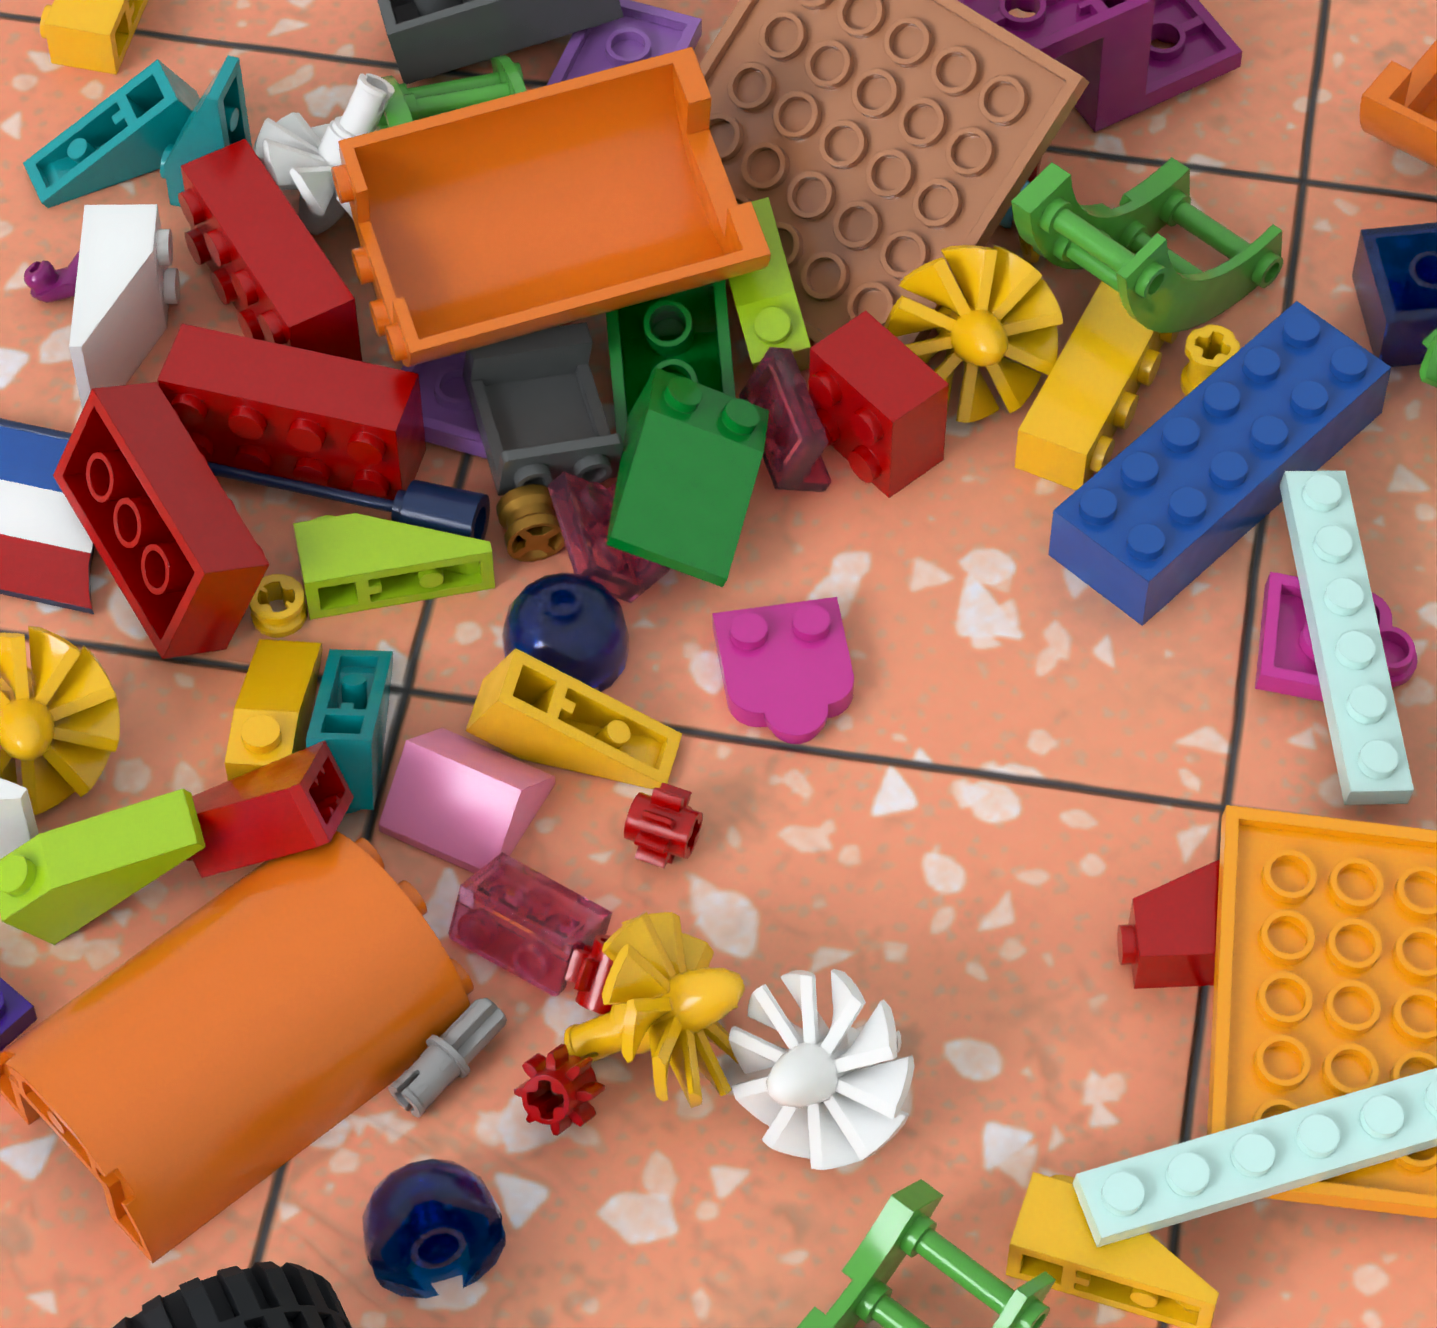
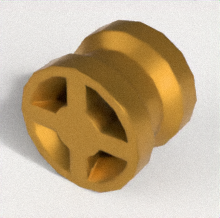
M536 484L520 486L508 491L497 503L496 511L499 523L507 530L504 535L505 546L512 558L524 562L544 560L555 555L564 547L567 541V532L562 520L556 516L559 512V505L556 494L551 488Z

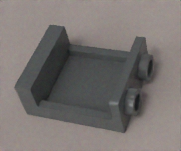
M587 322L552 327L466 351L462 376L498 496L505 495L508 491L517 487L530 484L544 485L549 488L577 483L581 485H595L608 478L618 476L624 444L619 433L611 434L589 366L593 341Z

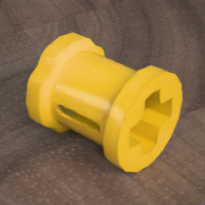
M1210 324L1194 329L1188 335L1185 354L1189 358V362L1182 369L1180 379L1182 392L1186 396L1240 350V343L1235 339L1234 333L1223 326Z

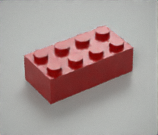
M242 139L181 165L185 191L178 193V199L181 209L191 226V230L185 232L188 249L198 265L206 263L212 271V283L224 305L233 303L238 310L237 317L244 336L362 361L354 296L248 141Z
M182 324L157 379L161 390L171 406L177 411L187 432L208 462L394 500L400 489L407 490L409 484L415 480L426 452L418 373Z
M157 382L92 388L53 477L160 657L166 659L226 650L270 565L262 548L254 540L236 511L233 501L223 490L210 469L205 456L197 448L181 422L177 411L171 406Z

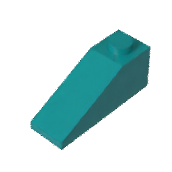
M227 56L185 122L175 144L167 145L163 152L160 163V175L163 179H166L171 205L181 207L178 193L185 191L181 165L242 139H246L252 147L240 60L238 57Z
M157 59L23 162L41 203L50 208L160 169L161 158L165 148L169 144H175L185 122L200 100L197 91Z
M329 650L306 736V748L321 741H326L354 796L345 814L354 813L361 809H374L381 779L393 668V651Z

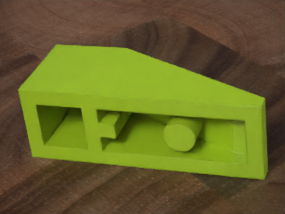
M769 197L752 201L771 253L769 264L765 269L729 278L749 356L759 383L809 369L811 347Z
M359 513L339 516L325 515L310 521L293 523L310 620L495 588L493 554L490 541Z
M179 789L40 833L0 859V915L2 922L55 945L205 848L191 792Z

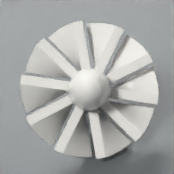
M370 73L366 75L360 74L356 88L343 116L336 117L330 124L310 127L300 113L292 112L277 122L267 118L257 136L253 150L263 165H265V168L280 190H299L298 216L310 234L318 235L326 231L341 219L345 212L353 219L350 203L341 204L339 201L331 167L342 165L338 141L376 130L388 101L395 92L394 87L379 76Z
M837 969L831 970L833 1017L832 1025L829 1029L817 1011L815 974L805 970L791 971L780 977L801 1009L803 1028L793 1024L787 1018L766 984L757 988L751 994L749 1000L748 1017L777 1030L789 1049L776 1046L737 1026L731 1027L729 1043L744 1074L772 1067L769 1076L731 1086L735 1099L747 1111L769 1126L762 1141L771 1149L792 1156L810 1159L811 1169L816 1170L833 1169L862 1161L876 1154V1151L887 1144L905 1125L909 1114L902 1111L901 1108L912 1082L915 1068L913 1055L895 1059L902 1044L900 1031L896 1032L892 1009L884 999L879 1002L865 1025L856 1029L851 1027L866 1002L856 984L845 972Z

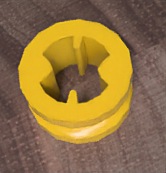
M271 574L262 578L249 604L250 616L254 627L261 634L272 638H281L294 634L302 628L307 619L305 593L301 583L285 574ZM283 600L286 610L273 612L270 602Z

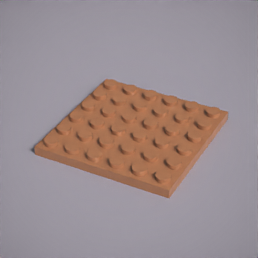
M739 0L699 64L712 97L709 129L736 201L739 205L769 197L807 334L816 343L865 310L885 326L891 309L902 295L939 311L942 307L941 305L898 285L906 275L925 263L941 257L945 259L941 249L959 245L986 246L1012 205L1011 201L1019 194L1090 83L1077 72L958 0ZM726 279L725 283L730 286L729 279ZM932 329L898 336L897 338L904 345L924 341Z

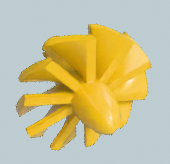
M959 245L941 249L945 259L941 257L916 268L906 275L898 286L942 307L939 311H936L902 295L891 309L884 327L895 337L936 329L938 333L936 338L906 344V346L926 364L936 353L946 350L945 360L934 371L949 384L947 412L954 370L963 361L964 374L956 416L957 422H975L999 410L978 368L984 366L1008 412L1012 413L1021 408L1032 394L1041 376V373L1037 371L1049 375L1057 361V325L1063 324L1062 313L1057 300L1048 284L1042 278L1043 275L1017 254L997 245H994L993 248Z
M28 626L31 668L27 667L25 635L20 633H0V778L17 784L15 758L21 760L22 786L27 788L33 813L37 815L55 807L74 792L82 797L92 789L102 774L111 752H116L120 736V715L116 692L109 677L89 649L84 645L81 649H78L65 638L41 627Z
M646 912L622 922L623 926L608 938L602 948V952L614 962L602 991L603 1004L612 1005L611 1011L581 1024H573L565 1030L564 1044H566L569 1055L578 1056L582 1059L590 1056L593 1062L622 1051L623 1057L629 1063L633 1061L636 1054H644L651 1051L656 1097L662 1102L669 1100L667 1089L669 1063L691 1108L702 1105L699 1071L711 1082L720 1096L728 1094L732 1089L709 1042L722 1049L738 1064L729 1043V1033L718 1021L724 1018L731 1010L738 1008L737 1004L745 991L740 974L725 968L708 967L714 951L707 942L682 933L680 916L673 912L651 914Z

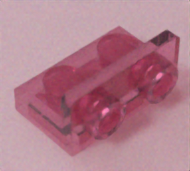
M769 347L738 396L740 399H744L751 404L769 410L763 459L774 488L780 490L825 492L831 484V478L821 456L829 443L825 428L819 420L807 390L806 381L800 373L792 350L789 348Z
M563 472L548 485V490L577 584L632 603L668 573L671 568L606 545L617 481L607 489L597 482H589Z
M502 852L460 885L448 935L456 943L546 993L558 996L566 988L568 980L565 979V975L574 948L583 950L585 945H593L595 936L605 935L612 912Z

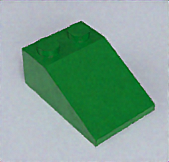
M725 280L606 312L616 433L621 435L623 442L628 415L655 367L736 397Z
M655 367L628 415L623 442L624 448L620 460L606 545L723 587L728 579L763 457L769 410Z

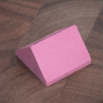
M440 728L406 740L378 824L379 832L494 882L554 787L555 776L449 730Z

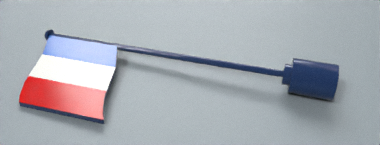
M0 418V594L94 614L91 603L90 570L95 546L53 477L72 433ZM207 461L215 476L391 512V521L481 540L485 539L490 515V500L487 494L413 480L407 490L400 489L395 499L390 500Z

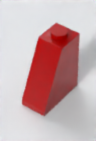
M321 741L192 796L206 847L186 859V861L193 860L201 878L329 843L354 796L326 741Z
M1220 859L1132 899L1129 923L1127 925H1118L1117 946L1120 965H1131L1134 989L1214 986Z

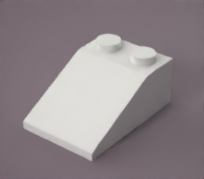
M157 204L84 205L69 342L82 410L92 388L126 385L167 329L169 304L179 303L178 268H168V266L172 265L173 261L171 229L161 228Z

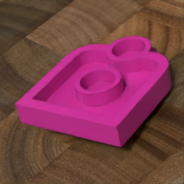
M1270 572L1264 588L1255 689L1323 702L1298 577ZM1372 593L1392 687L1400 686L1412 677L1416 669L1417 653L1415 645L1406 632L1392 626V613L1389 606L1381 597Z
M837 597L712 613L713 633L727 705L730 713L736 720L751 727H768L777 738L786 743L802 744L812 740L824 728L827 718L835 717L849 707L853 699L854 674Z

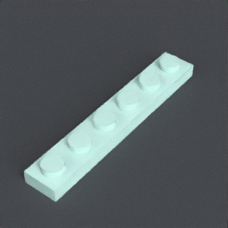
M1285 471L1279 487L1344 805L1408 804L1414 787L1346 471Z
M1437 1068L1077 1173L1072 1184L1096 1247L1098 1248L1436 1147Z

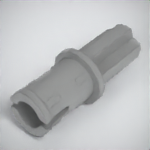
M488 998L475 1000L440 1037L431 1035L427 1039L428 1048L408 1070L388 1087L393 1098L406 1111L413 1107L410 1110L412 1115L419 1118L435 1101L434 1099L457 1077L465 1078L471 1072L468 1064L506 1025L507 1019L504 1013Z

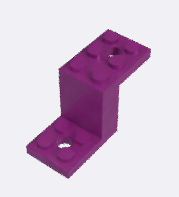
M958 0L1088 80L1090 83L1074 107L1094 132L1241 66L1242 50L1199 0ZM1018 8L1021 11L1034 12L1036 14L1028 18H1018L1008 12ZM1158 39L1161 42L1174 43L1175 46L1166 49L1156 48L1151 45V41Z

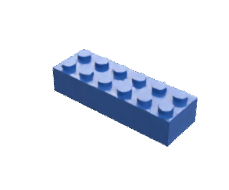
M1296 301L1053 510L1048 555L1143 626L1282 502L1279 485L1285 471H1317L1382 413L1391 367Z

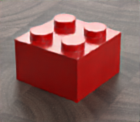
M865 310L810 347L808 426L820 443L825 446L831 445L849 461L852 470L865 483L872 482L890 498L944 460L949 384Z

